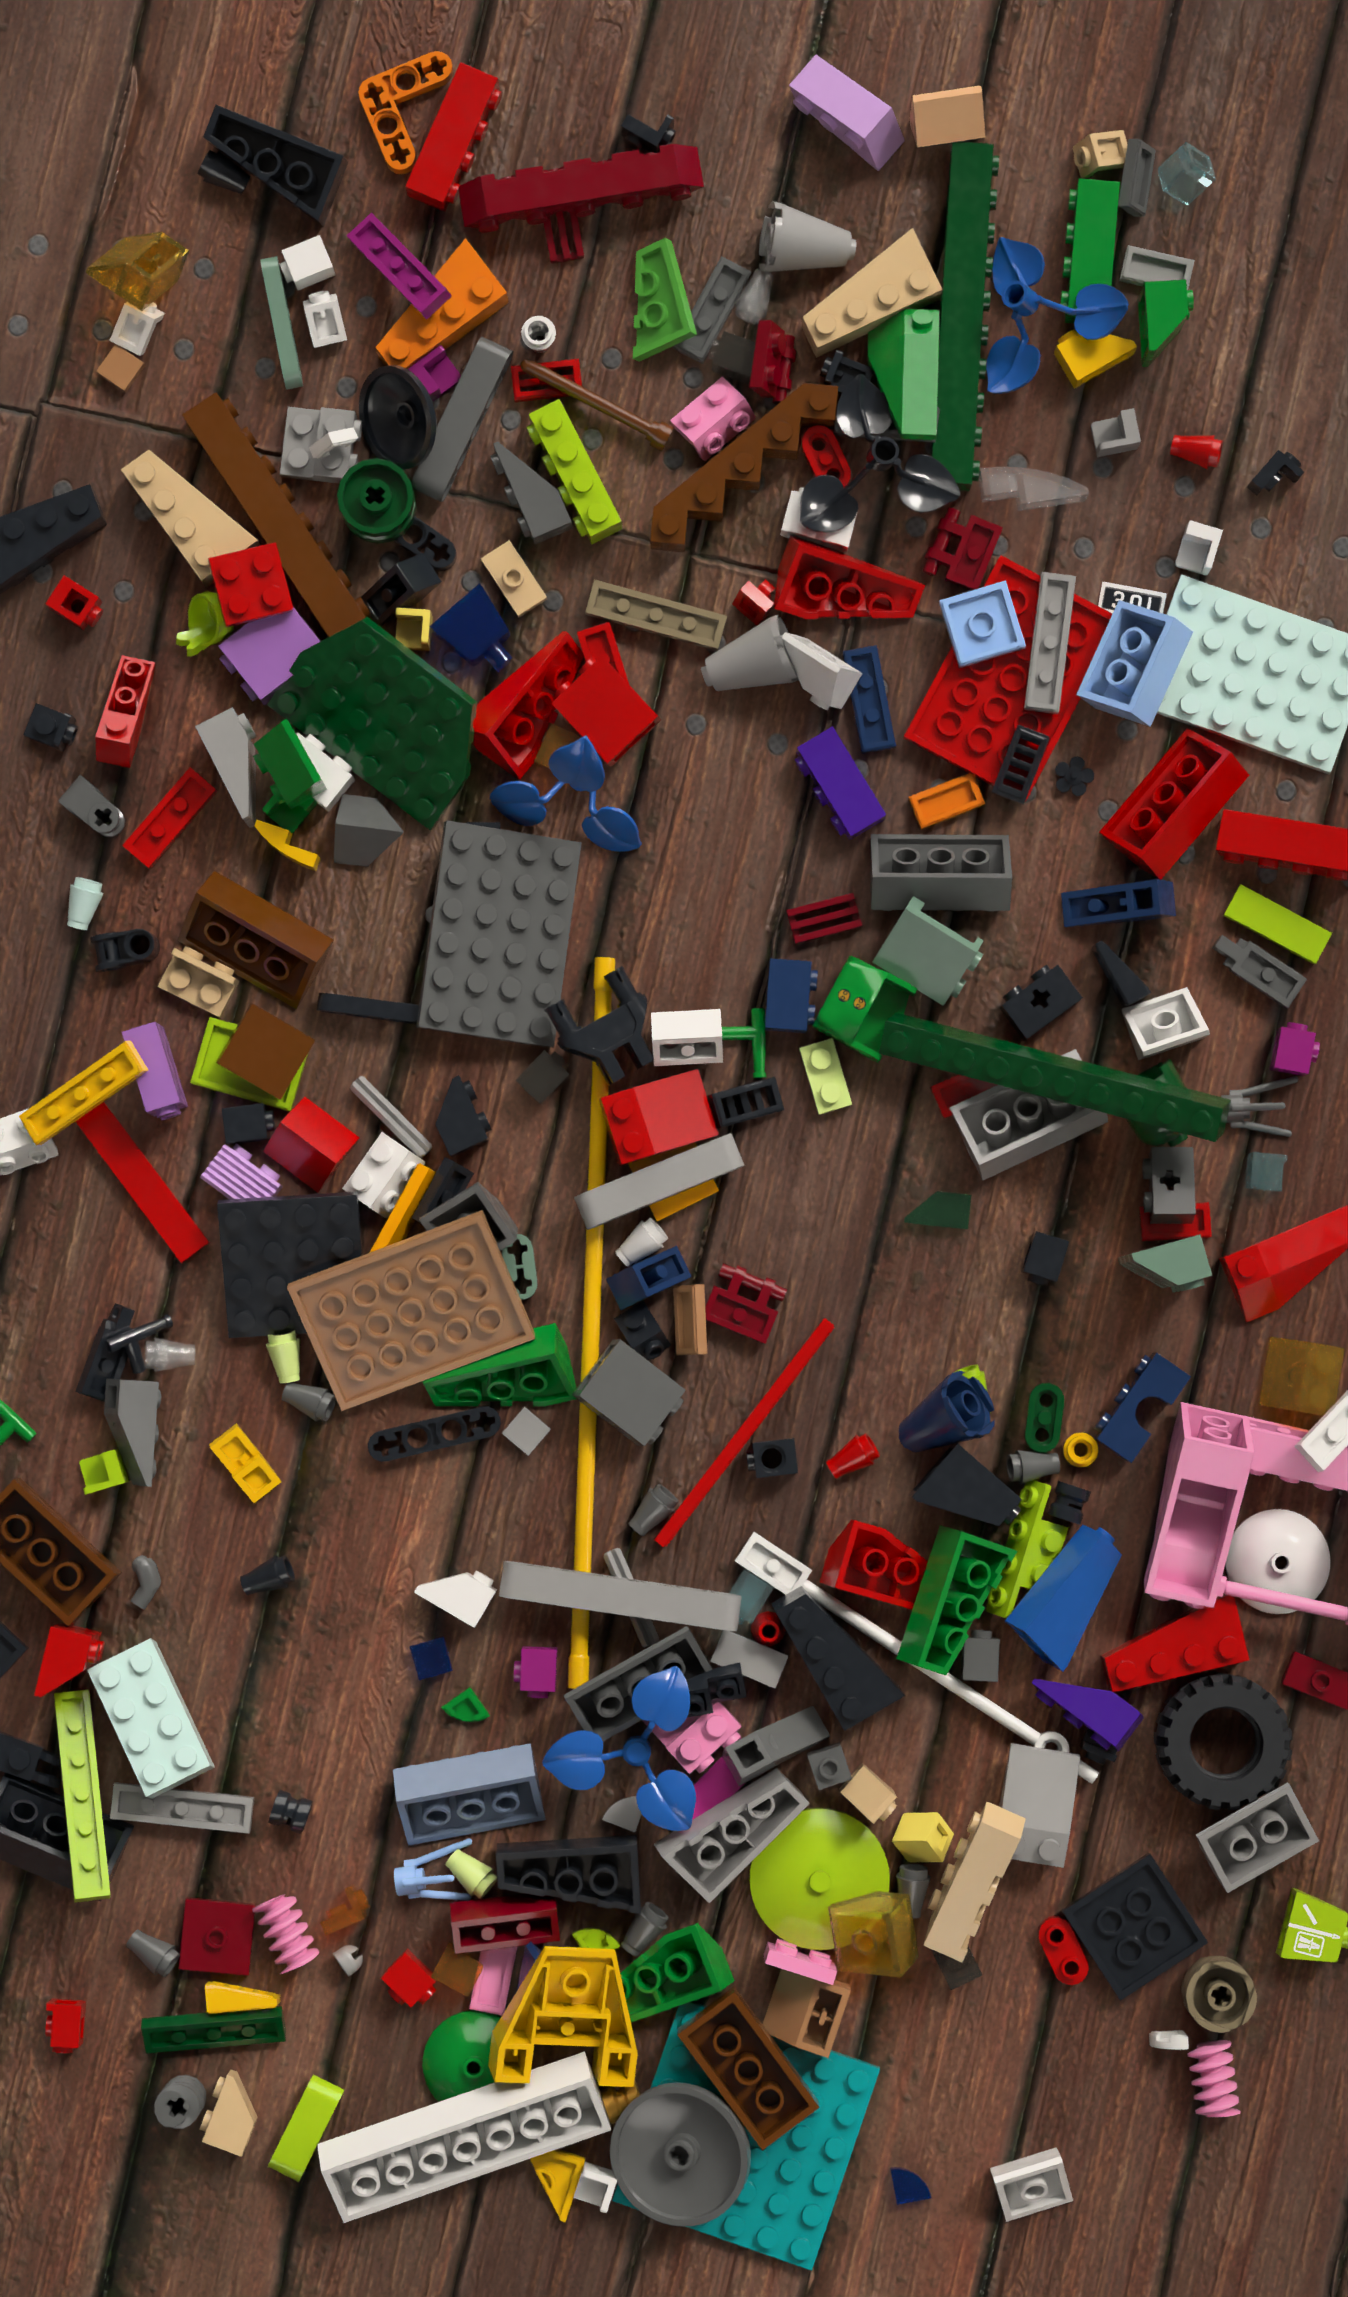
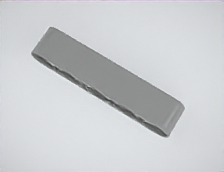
M732 1133L584 1192L574 1197L586 1229L589 1230L725 1175L745 1165Z

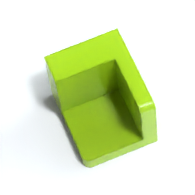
M119 1449L107 1451L79 1462L86 1485L83 1488L85 1495L129 1482Z

